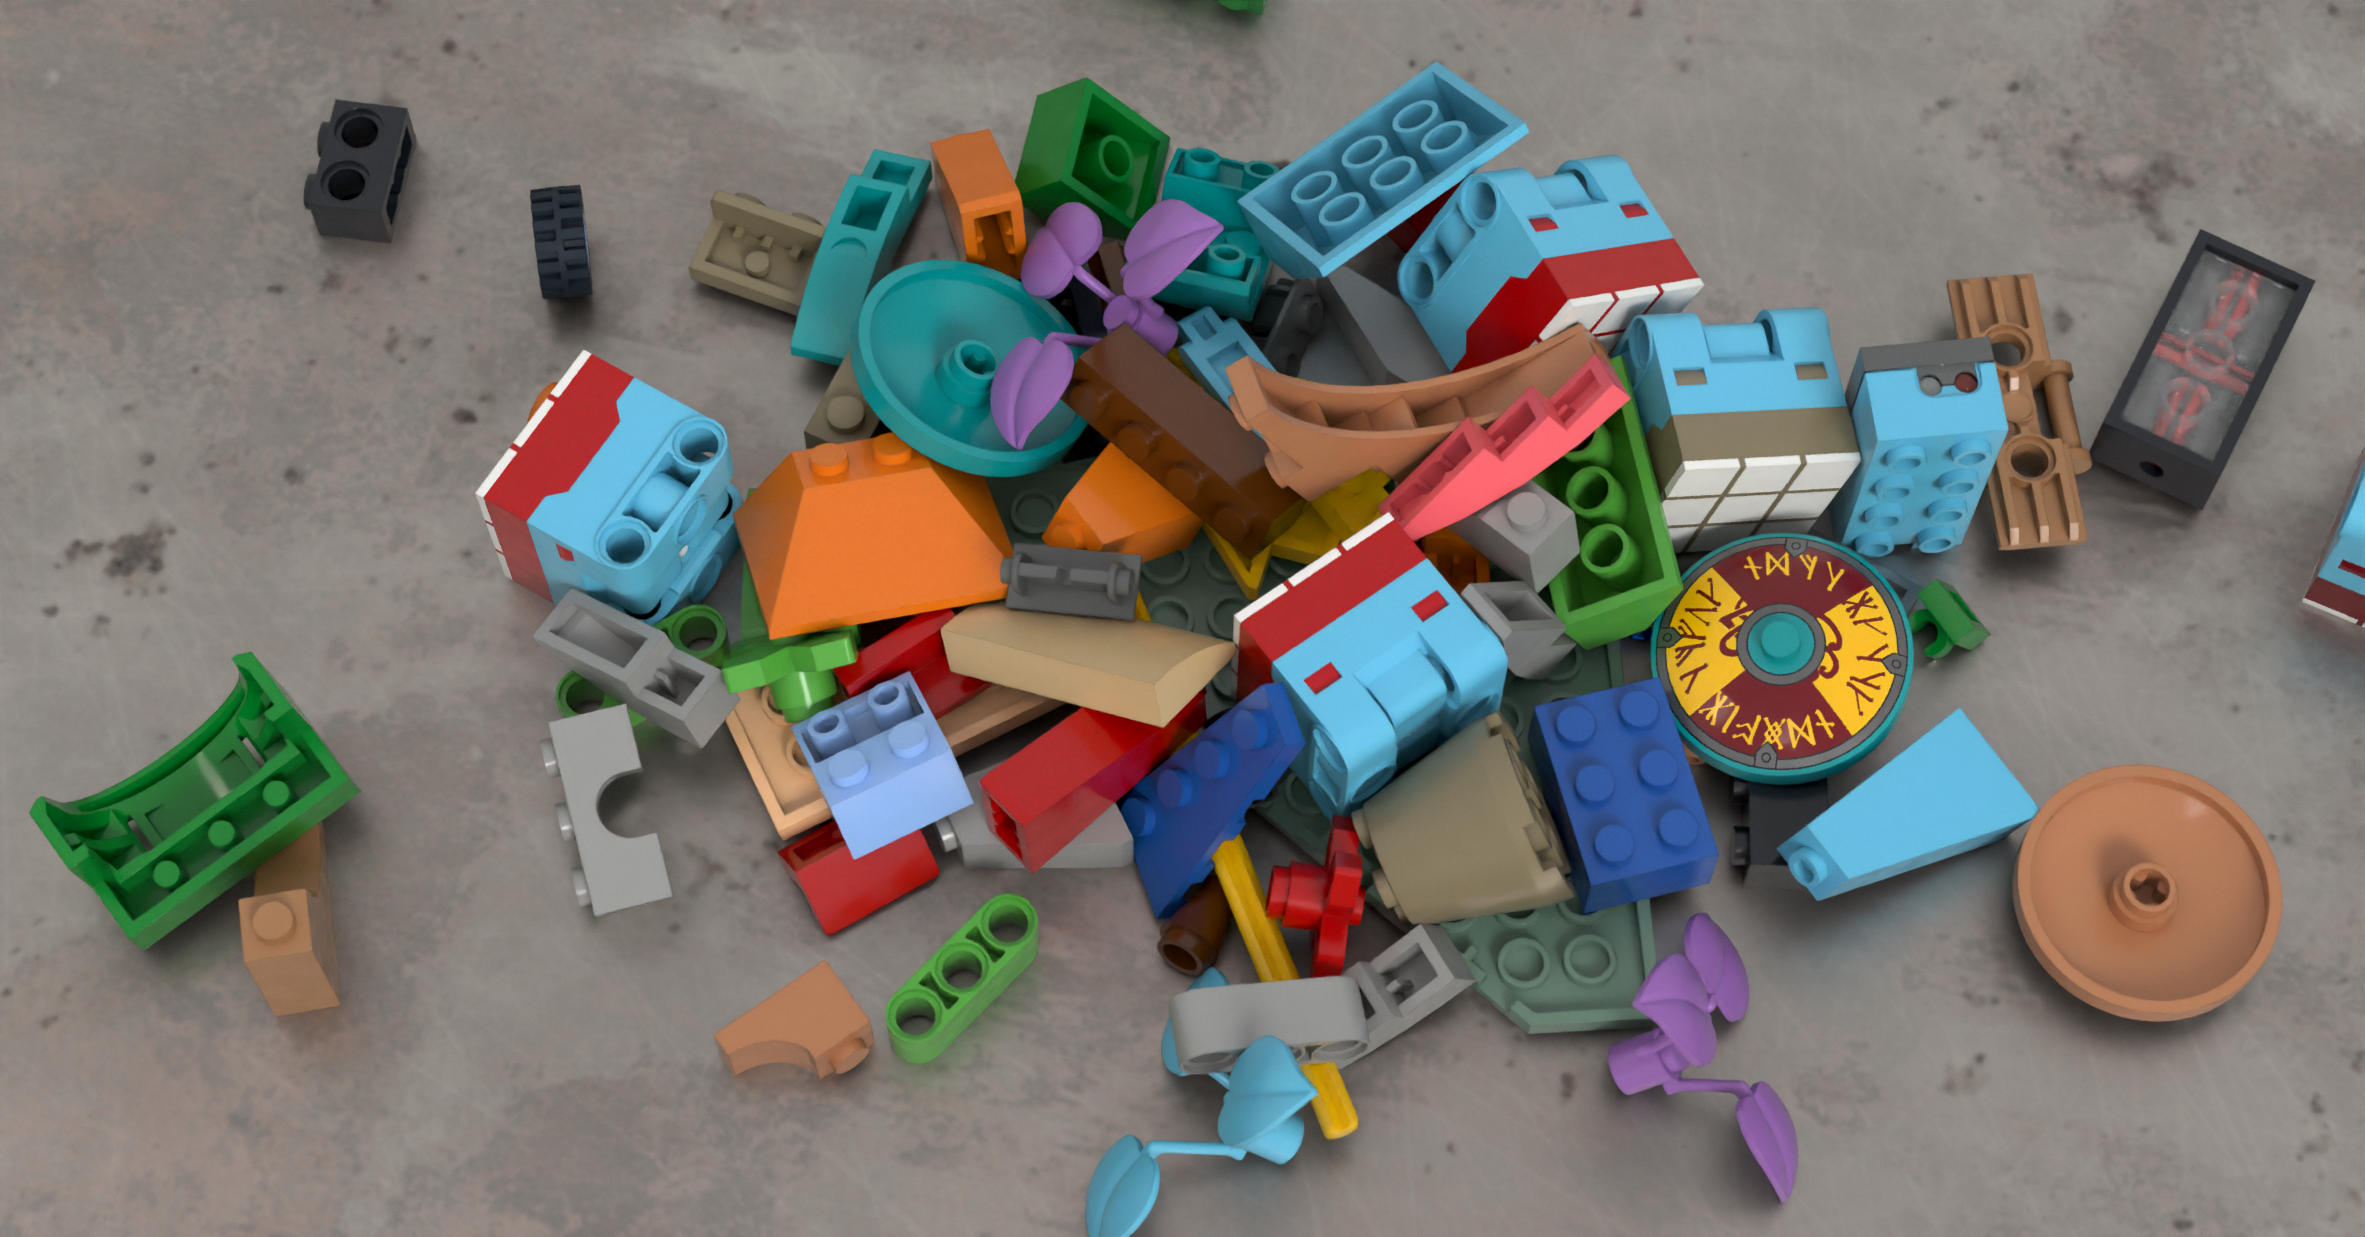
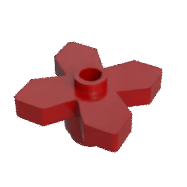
M1333 814L1324 866L1291 861L1289 867L1273 865L1266 898L1265 917L1280 920L1281 927L1310 931V947L1314 948L1310 970L1311 978L1341 976L1346 952L1348 925L1359 926L1365 901V886H1360L1362 855H1358L1359 836L1354 827L1352 817Z

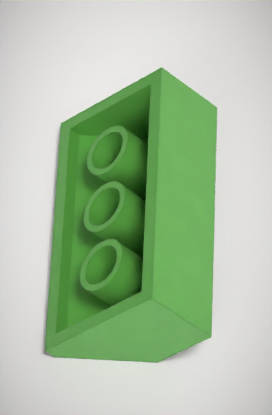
M1621 355L1610 360L1631 399L1578 446L1531 479L1575 513L1580 553L1548 584L1556 616L1567 627L1564 633L1587 651L1646 630L1684 589L1626 360Z

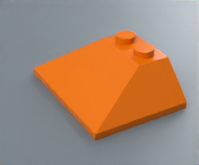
M893 432L879 435L876 438L840 444L824 443L814 448L792 451L733 513L736 532L770 640L1007 598L1009 584L1001 583L1000 568L1004 557H1013V548L985 477L941 464L915 450Z

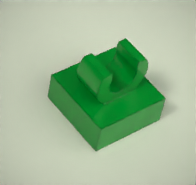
M1936 578L1916 594L1927 609L1915 611L1908 617L1911 632L1916 634L1925 625L1934 623L1938 630L1935 642L1928 645L1923 651L1927 657L1932 659L1942 658L1952 650L1954 644L1972 650L1991 635L1954 586Z

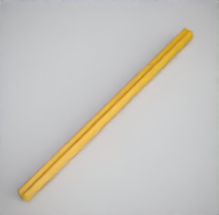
M1138 589L1134 618L1152 622ZM1196 731L1192 736H1190L1168 757L1170 758L1171 756H1173L1181 748H1183L1195 737H1197L1199 735L1198 731ZM1239 832L1234 840L1223 841L1211 858L1215 864L1214 869L1261 983L1300 979L1276 919L1265 917L1267 897ZM1336 1063L1299 1065L1301 1071L1318 1092L1310 1102L1324 1136L1332 1140L1355 1131L1358 1128V1116Z

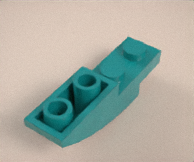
M874 149L861 176L850 174L834 208L815 257L790 345L791 355L838 366L841 365L850 349L852 326L861 306L873 287L892 272L891 262L933 179L931 161Z

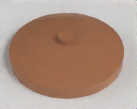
M2120 765L2097 770L2072 781L2054 794L2039 810L2023 837L2014 864L2012 882L2015 913L2023 936L2036 959L2047 973L2071 994L2095 1008L2123 1018L2153 1022L2175 1021L2206 1013L2224 1004L2241 991L2261 968L2271 952L2278 935L2283 905L2282 886L2274 855L2263 834L2248 814L2219 789L2199 778L2174 769L2154 765Z

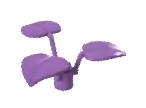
M1168 199L1157 203L1139 219L1128 235L1124 246V254L1129 263L1124 265L1120 271V275L1123 278V290L1126 295L1117 296L1082 267L1101 245L1103 234L1099 217L1084 204L1077 202L1065 203L1053 211L1047 219L1046 226L1042 227L1032 239L1022 262L1021 281L1024 289L1038 299H1050L1061 293L1074 275L1080 282L1109 304L1103 316V323L1107 328L1108 335L1125 323L1165 357L1176 342L1178 324L1175 319L1164 313V308L1155 303L1151 297L1170 284L1225 228L1215 219L1181 200ZM1052 332L1047 335L1043 343L1033 337H1027L1010 350L994 376L990 403L994 422L999 432L1011 446L1022 451L1030 432L1052 410L1067 388L1074 369L1073 353L1068 346L1090 349L1103 338Z
M1698 913L1690 917L1686 924L1684 932L1686 957L1677 953L1662 959L1650 971L1632 1003L1634 1008L1648 1016L1659 1027L1612 1044L1608 1050L1610 1071L1619 1089L1627 1095L1661 1084L1667 1095L1680 1091L1720 1092L1735 1095L1739 1099L1736 1104V1116L1744 1139L1779 1197V1203H1783L1790 1197L1794 1186L1798 1166V1144L1793 1121L1778 1094L1764 1081L1754 1083L1750 1088L1746 1082L1738 1080L1689 1079L1681 1077L1682 1070L1687 1069L1690 1063L1696 1067H1702L1710 1064L1715 1057L1717 1039L1711 1022L1710 1012L1718 1006L1723 1016L1729 1022H1734L1744 1016L1749 1003L1748 977L1737 949L1725 932L1707 913Z

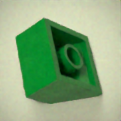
M1088 77L1039 94L1036 98L1015 179L1022 198V206L1047 222L1053 211L1065 203L1077 202L1084 204L1099 217L1104 237L1126 241L1139 219L1155 204L1171 137Z

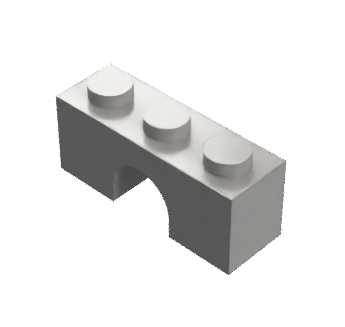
M627 704L548 722L552 738L540 740V746L549 779L561 776L567 802L555 804L564 843L576 840L582 866L571 868L579 906L592 904L594 916L600 917L673 899L674 895L659 834L655 832L633 838L621 837L610 832L604 826L600 817L599 803L606 787L620 777L643 772Z

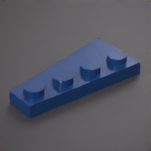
M1284 683L1262 684L1116 801L1134 839V857L1156 919L1170 918L1186 903L1183 895L1192 883H1202L1213 869L1215 864L1211 857L1223 841L1234 840L1245 826V812L1254 800L1265 799L1306 744Z

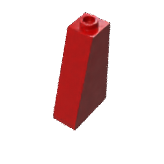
M1205 686L1164 728L1087 707L1080 708L979 780L989 831L1034 874L1203 726L1207 721L1205 700L1207 691Z

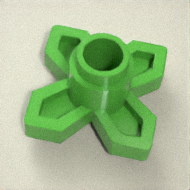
M861 625L845 626L772 640L766 634L733 643L729 650L732 659L724 661L721 668L728 694L768 684L774 707L783 711L785 722L787 723L802 722L820 711L835 706L833 695L838 692L832 668L852 664L857 661L858 651L856 646L862 644L864 638Z

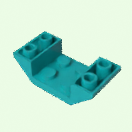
M1177 148L1165 174L1161 201L1168 199L1181 200L1215 219L1225 229L1170 284L1152 296V300L1196 310L1209 305L1216 314L1251 322L1274 262L1266 256L1237 200L1279 172L1280 170L1277 166L1265 161H1250L1246 163L1223 158L1215 151L1206 148H1191L1188 150Z

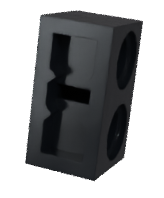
M335 99L330 122H322L318 133L317 152L320 161L317 173H310L304 187V207L306 210H311L319 235L391 244L417 142L407 108ZM373 142L366 147L355 148L361 143ZM350 194H360L351 200H341Z

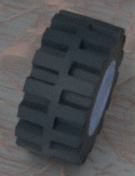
M557 186L530 190L534 243L542 298H568L593 294L581 186Z

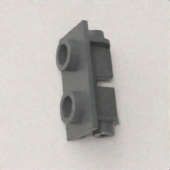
M1280 278L1276 284L1269 285L1252 322L1256 332L1268 333L1267 337L1248 335L1278 373L1295 378L1299 375L1301 359L1313 334L1321 327L1326 307L1310 278L1295 279V281Z
M1014 543L1013 557H1004L1000 568L1001 583L1009 584L1005 607L1009 609L1134 621L1143 557L1141 555Z

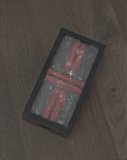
M2200 229L2089 451L2091 458L2203 510L2316 281Z

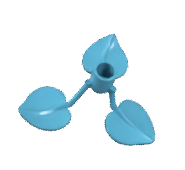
M1209 967L1186 991L1204 987L1227 986L1230 983L1221 971ZM1169 1016L1162 1037L1163 1061L1166 1068L1178 1076H1187L1189 1074L1182 1072L1179 1067ZM1262 1036L1255 1040L1241 1054L1232 1069L1231 1075L1227 1072L1209 1074L1229 1090L1224 1095L1225 1104L1218 1120V1134L1223 1142L1152 1140L1143 1148L1141 1140L1133 1135H1126L1118 1140L1102 1157L1090 1181L1086 1200V1224L1089 1237H1129L1141 1225L1157 1198L1160 1184V1169L1155 1158L1161 1154L1227 1155L1234 1159L1242 1160L1248 1151L1277 1164L1288 1162L1299 1149L1304 1134L1303 1119L1295 1112L1315 1097L1318 1092L1301 1071L1291 1048L1286 1042L1275 1036Z

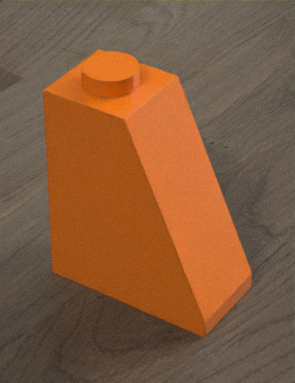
M989 128L968 134H957L947 139L930 142L935 183L960 260L994 269L1016 280L1021 279L1022 262L1027 251L1022 198Z
M1110 442L1067 494L1041 538L1050 547L1141 555L1143 557L1142 563L1189 547L1204 521Z

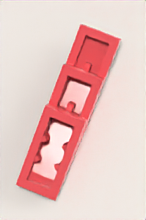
M1595 353L1550 399L1531 385L1487 430L1470 417H1467L1378 506V509L1382 516L1389 512L1413 541L1468 517L1528 482L1578 446L1629 401L1631 397L1613 367Z

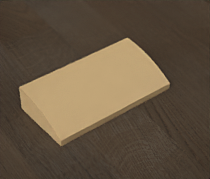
M1007 598L975 603L956 615L940 629L951 672L1162 728L1237 654L1235 642L1134 618V621L1009 609L1005 607Z

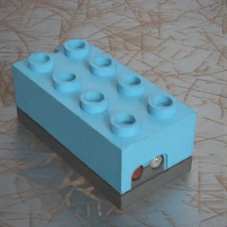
M1990 337L1860 347L1844 395L1862 461L1828 504L1834 540L1867 558L1885 556L1894 550V545L1911 543V549L1919 548L1920 551L1925 553H1938L1962 543L2009 430L1996 365L1993 363L1994 355Z

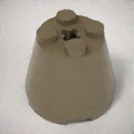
M1499 710L1472 721L1363 804V808L1351 812L1352 821L1360 841L1365 849L1372 847L1378 862L1382 866V868L1372 871L1380 897L1387 909L1394 907L1403 926L1410 923L1418 926L1419 924H1433L1550 907L1577 896L1573 883H1569L1564 877V874L1571 872L1572 869L1548 804L1539 784L1536 785L1525 760L1519 759L1516 753L1521 750L1519 741L1508 721Z

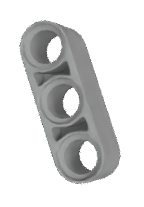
M1348 976L1204 987L1182 992L1168 1002L1179 1067L1182 1072L1188 1074L1232 1072L1241 1054L1255 1040L1266 1035L1275 1036L1285 1041L1291 1048L1298 1065L1348 1060L1365 1053L1370 1049L1371 1045L1358 981Z

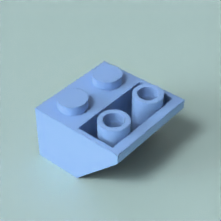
M910 671L889 681L882 682L870 690L829 709L820 711L814 716L791 726L854 860L974 803L954 754Z

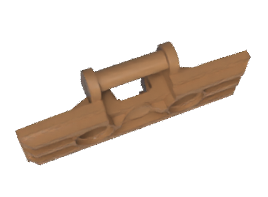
M2033 273L1948 280L1946 287L1957 339L1990 337L1991 345L1998 342H2006L2015 346L2020 352L2021 362L2017 365L2003 366L1995 361L1993 362L1996 365L2009 429L1986 483L1998 549L2018 550L2086 544L2088 535L2075 475L2089 470L2092 467V460L2089 450L2082 448L2069 386V382L2074 377L2072 365L2067 360H2051ZM2044 389L2054 439H2047L2041 435L2032 390ZM2014 469L2024 470L2033 477L2022 476Z

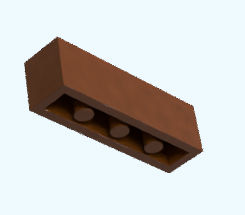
M1123 323L1078 357L1070 382L1060 399L1251 561L1295 524L1307 500L1289 486L1281 488L1274 481L1264 461V454L1270 451L1266 442L1252 430L1246 431L1230 411L1128 325Z

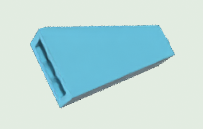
M1958 708L1776 849L1788 863L1795 879L1806 886L1815 899L1820 901L2000 841L2033 819L2040 808L1961 708Z

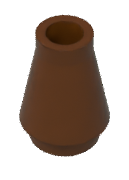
M1210 876L1204 886L1160 927L1161 939L1157 943L1158 952L1168 964L1183 973L1198 975L1202 973L1205 967L1215 965L1226 937L1233 913L1218 876Z

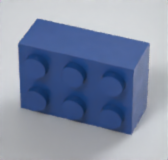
M1660 677L1534 706L1527 738L1552 817L1572 869L1570 874L1583 914L1709 884L1719 852Z

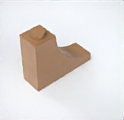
M321 821L255 869L253 897L238 899L244 964L275 1017L342 1006L324 831Z

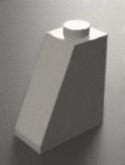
M1004 761L963 777L974 803L932 823L944 852L955 849L964 869L1026 868L989 831L980 791L979 780ZM1116 802L1041 868H1123L1134 863V839Z

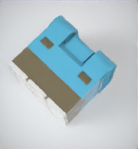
M1821 308L1763 309L1752 323L1702 325L1697 314L1691 312L1636 315L1609 357L1612 359L1621 355L1626 360L1675 553L1714 551L1733 541L1761 534L1798 533L1806 535L1862 461L1830 341L1829 322Z

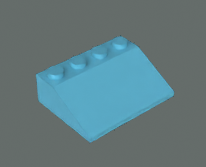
M1436 61L1237 200L1270 260L1293 279L1324 278L1520 140L1530 131L1526 123Z

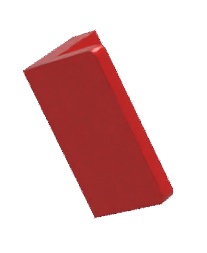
M951 608L921 613L858 652L856 662L833 668L848 699L910 671L936 721L990 688L992 682L950 671L940 629L955 617Z
M833 821L777 852L787 874L803 890L821 929L827 935L836 933L937 877L939 874V868L921 829L854 860L836 822Z

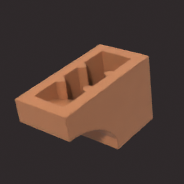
M826 960L714 1034L719 1056L734 1077L743 1071L759 1065L784 1062L807 1067L821 1080L832 1071L842 1074L857 1066L868 1055V1047L874 1043L871 1021Z

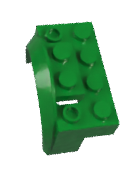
M252 651L237 654L231 658L239 671L238 682L231 694L201 726L167 753L132 776L99 793L72 802H58L40 796L29 811L30 816L67 868L94 889L128 939L144 951L361 792L289 693L255 657ZM246 737L265 761L263 767L243 742ZM132 820L136 822L154 847L150 851L146 850L128 825V822Z

